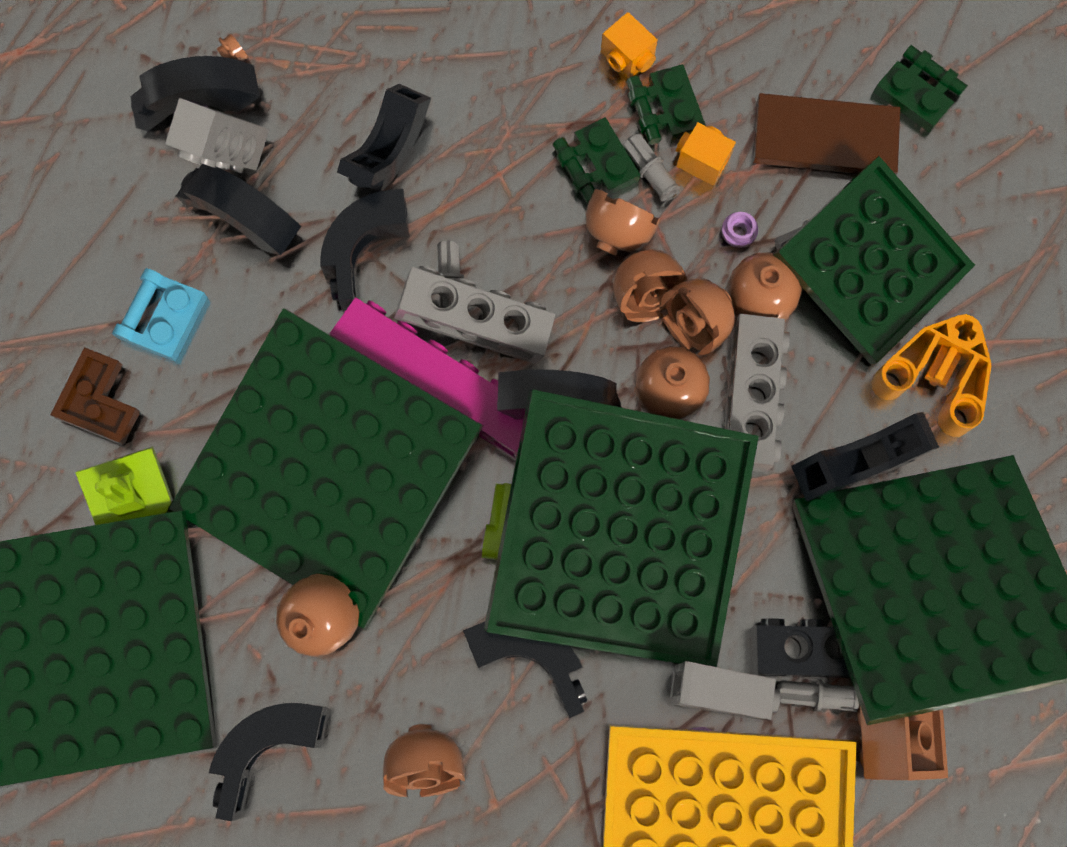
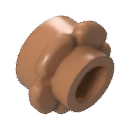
M232 34L224 39L221 37L218 39L221 46L216 50L221 57L245 61L249 58Z

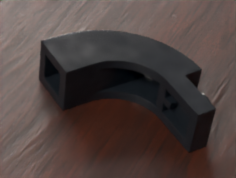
M195 56L172 60L144 72L139 76L141 88L130 96L136 128L149 131L175 112L179 98L203 106H215L238 113L258 99L260 94L254 65L227 57Z
M402 84L386 89L377 120L370 135L358 150L340 159L337 173L348 177V181L355 186L370 187L379 192L383 191L396 177L412 150L423 125L431 97Z
M202 164L200 168H195L194 171L188 173L182 180L181 189L175 196L186 206L208 211L225 220L243 233L261 250L280 256L302 227L263 193L240 178L216 166L214 168Z
M403 189L380 191L358 199L336 217L326 233L321 248L320 267L325 278L330 279L333 301H339L343 312L347 310L355 297L357 298L355 268L360 255L370 245L378 241L410 237L407 204Z
M544 369L499 372L497 411L514 419H524L529 390L532 389L621 407L620 399L616 393L617 383L603 377L573 371Z
M919 412L855 442L820 451L791 467L805 500L809 501L838 490L850 488L915 461L914 459L939 448V445L924 412Z
M485 622L463 630L479 670L508 658L531 660L540 665L550 676L568 719L584 712L581 705L587 702L584 690L578 679L571 681L569 674L581 670L583 666L570 646L487 633L484 631Z
M302 703L277 704L254 712L238 723L221 742L209 769L211 774L224 776L223 783L219 782L214 792L213 807L217 808L215 818L227 821L241 818L251 770L258 758L267 750L285 743L320 748L328 707Z

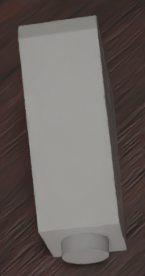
M684 661L675 665L670 705L759 720H771L772 713H777L779 709L780 689H775L776 679Z

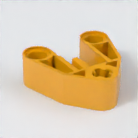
M967 314L958 315L924 327L874 374L871 381L872 389L879 398L894 400L911 387L919 372L925 367L933 350L937 352V355L925 376V379L929 380L930 385L934 387L938 385L945 388L957 364L961 365L938 415L940 429L946 435L952 437H960L966 434L983 420L992 365L982 326L976 318ZM886 373H892L897 376L900 386L892 385L888 381ZM955 409L964 413L967 421L966 424L957 420L954 413Z

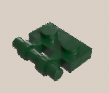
M910 45L902 57L913 65L908 69L897 61L877 84L873 92L890 105L900 107L901 113L930 133L954 103L944 93L950 90L960 97L968 85L957 78L959 74L950 68L947 71L933 61V55L926 50L921 52ZM922 71L936 80L938 84L933 87L919 77Z
M683 64L650 73L649 83L651 87L643 86L639 76H632L627 79L626 83L629 88L627 96L631 106L636 108L639 116L638 127L641 134H645L649 145H655L662 140L659 132L666 129L670 141L681 139L685 131L691 134L697 122L706 126ZM657 102L661 114H653L649 103Z
M606 117L574 132V140L578 146L570 147L564 137L555 140L552 144L558 154L556 159L561 168L567 169L573 179L572 186L578 195L582 194L587 204L594 189L600 185L608 193L607 196H610L638 182L640 179V173ZM586 159L593 172L585 173L579 162Z

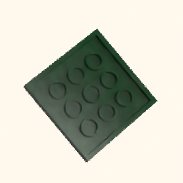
M880 156L873 159L773 254L793 272L800 286L871 365L878 363L975 266Z

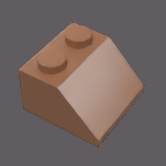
M859 707L857 717L862 735L860 762L864 768V779L926 780L948 778L943 709L867 726L861 707Z

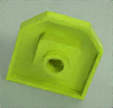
M154 447L75 472L95 525L167 513L173 501Z

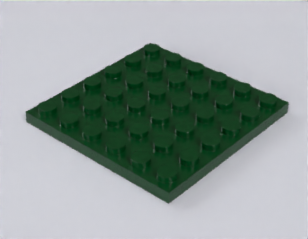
M283 308L169 509L174 512L185 511L188 521L292 585L314 574L333 576L344 583L351 591L348 595L352 599L353 605L357 603L359 609L358 626L364 629L370 623L484 425L293 312Z
M533 389L529 390L484 631L679 664L687 661L717 667L759 436Z
M1014 455L842 489L806 501L805 497L794 499L792 507L867 726L1067 683V574Z
M181 510L0 541V786L210 749L217 746L185 511Z

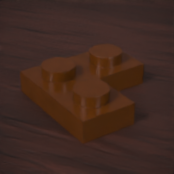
M84 347L50 415L55 419L124 446L140 411L135 407L107 397L123 364L116 359Z

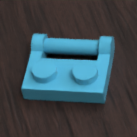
M145 268L140 277L142 283L122 323H117L111 334L124 342L176 362L208 297L202 291L164 277L154 270ZM156 288L164 291L144 333L136 332L135 329Z

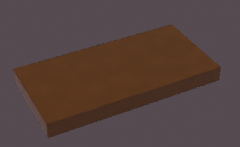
M759 93L756 109L753 163L858 174L873 159L880 156L889 168L897 174L900 107Z

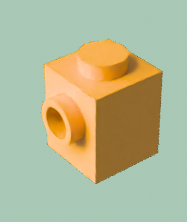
M627 12L602 34L600 52L606 57L607 62L615 71H621L627 78H630L639 71L641 73L647 71L656 59L655 51L658 39Z
M697 122L691 134L686 131L684 132L675 151L680 153L676 167L714 186L731 158L736 142L725 137L719 129L712 126H704Z

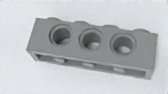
M179 98L165 144L179 149L177 154L179 158L196 164L202 163L214 168L216 166L228 171L230 169L242 173L244 168L257 170L270 129Z
M419 266L418 268L411 267L406 277L394 319L536 364L545 356L556 314L546 311V307L539 303L525 302L524 304L512 300L511 296L503 291L491 290L488 292L476 288V285L467 279L455 278L451 280L440 276V273L433 268ZM434 294L444 296L448 301L449 307H437L432 302L431 296ZM476 306L480 308L484 314V319L476 320L472 318L468 313V307ZM505 317L512 318L518 323V332H513L506 328L504 325Z
M739 314L733 328L725 429L748 434L745 427L746 423H755L761 427L763 436L758 438L753 471L767 473L774 466V462H779L782 443L781 440H776L777 426L782 425L784 418V404L779 403V391L784 390L786 385L787 368L781 367L782 354H787L790 334L789 332H784L785 319ZM751 353H763L768 359V364L755 362ZM748 388H760L765 394V400L758 401L753 399L749 394Z

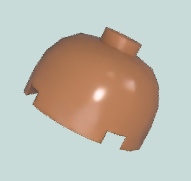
M594 189L585 212V225L588 232L599 240L596 247L616 256L618 250L634 252L648 244L655 234L661 219L620 198L612 199L607 196L608 193Z
M654 249L639 251L623 261L615 272L613 293L620 311L625 314L628 320L632 322H648L663 317V314L659 312L666 309V304L661 307L663 294L688 279L682 266L669 254Z
M755 253L744 258L732 271L726 291L731 297L734 315L737 318L739 314L782 318L786 321L797 308L802 292L800 283L793 272L773 255L774 253Z
M693 278L672 287L663 294L661 307L666 304L668 312L663 317L665 325L683 348L690 350L694 347L697 350H701L697 355L703 356L715 350L728 338L734 326L735 315L731 297L726 290L710 280Z
M669 346L656 350L642 362L636 374L634 392L639 406L646 413L686 421L697 414L709 395L710 377L706 365L695 353L682 347Z
M314 574L299 580L286 590L277 606L276 625L280 637L288 647L299 654L318 657L333 653L352 638L358 627L359 609L357 603L353 605L352 599L348 595L351 591L344 583L333 576Z
M418 724L411 726L407 733L400 735L389 745L384 756L383 789L391 795L407 797L406 789H421L419 792L420 797H429L455 790L460 787V780L465 781L464 761L458 745L449 735L433 730L431 725Z

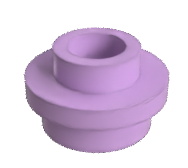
M735 212L724 220L721 228L722 236L729 245L744 248L755 241L758 235V224L749 213ZM741 227L744 229L745 234L738 235L734 233L733 228Z

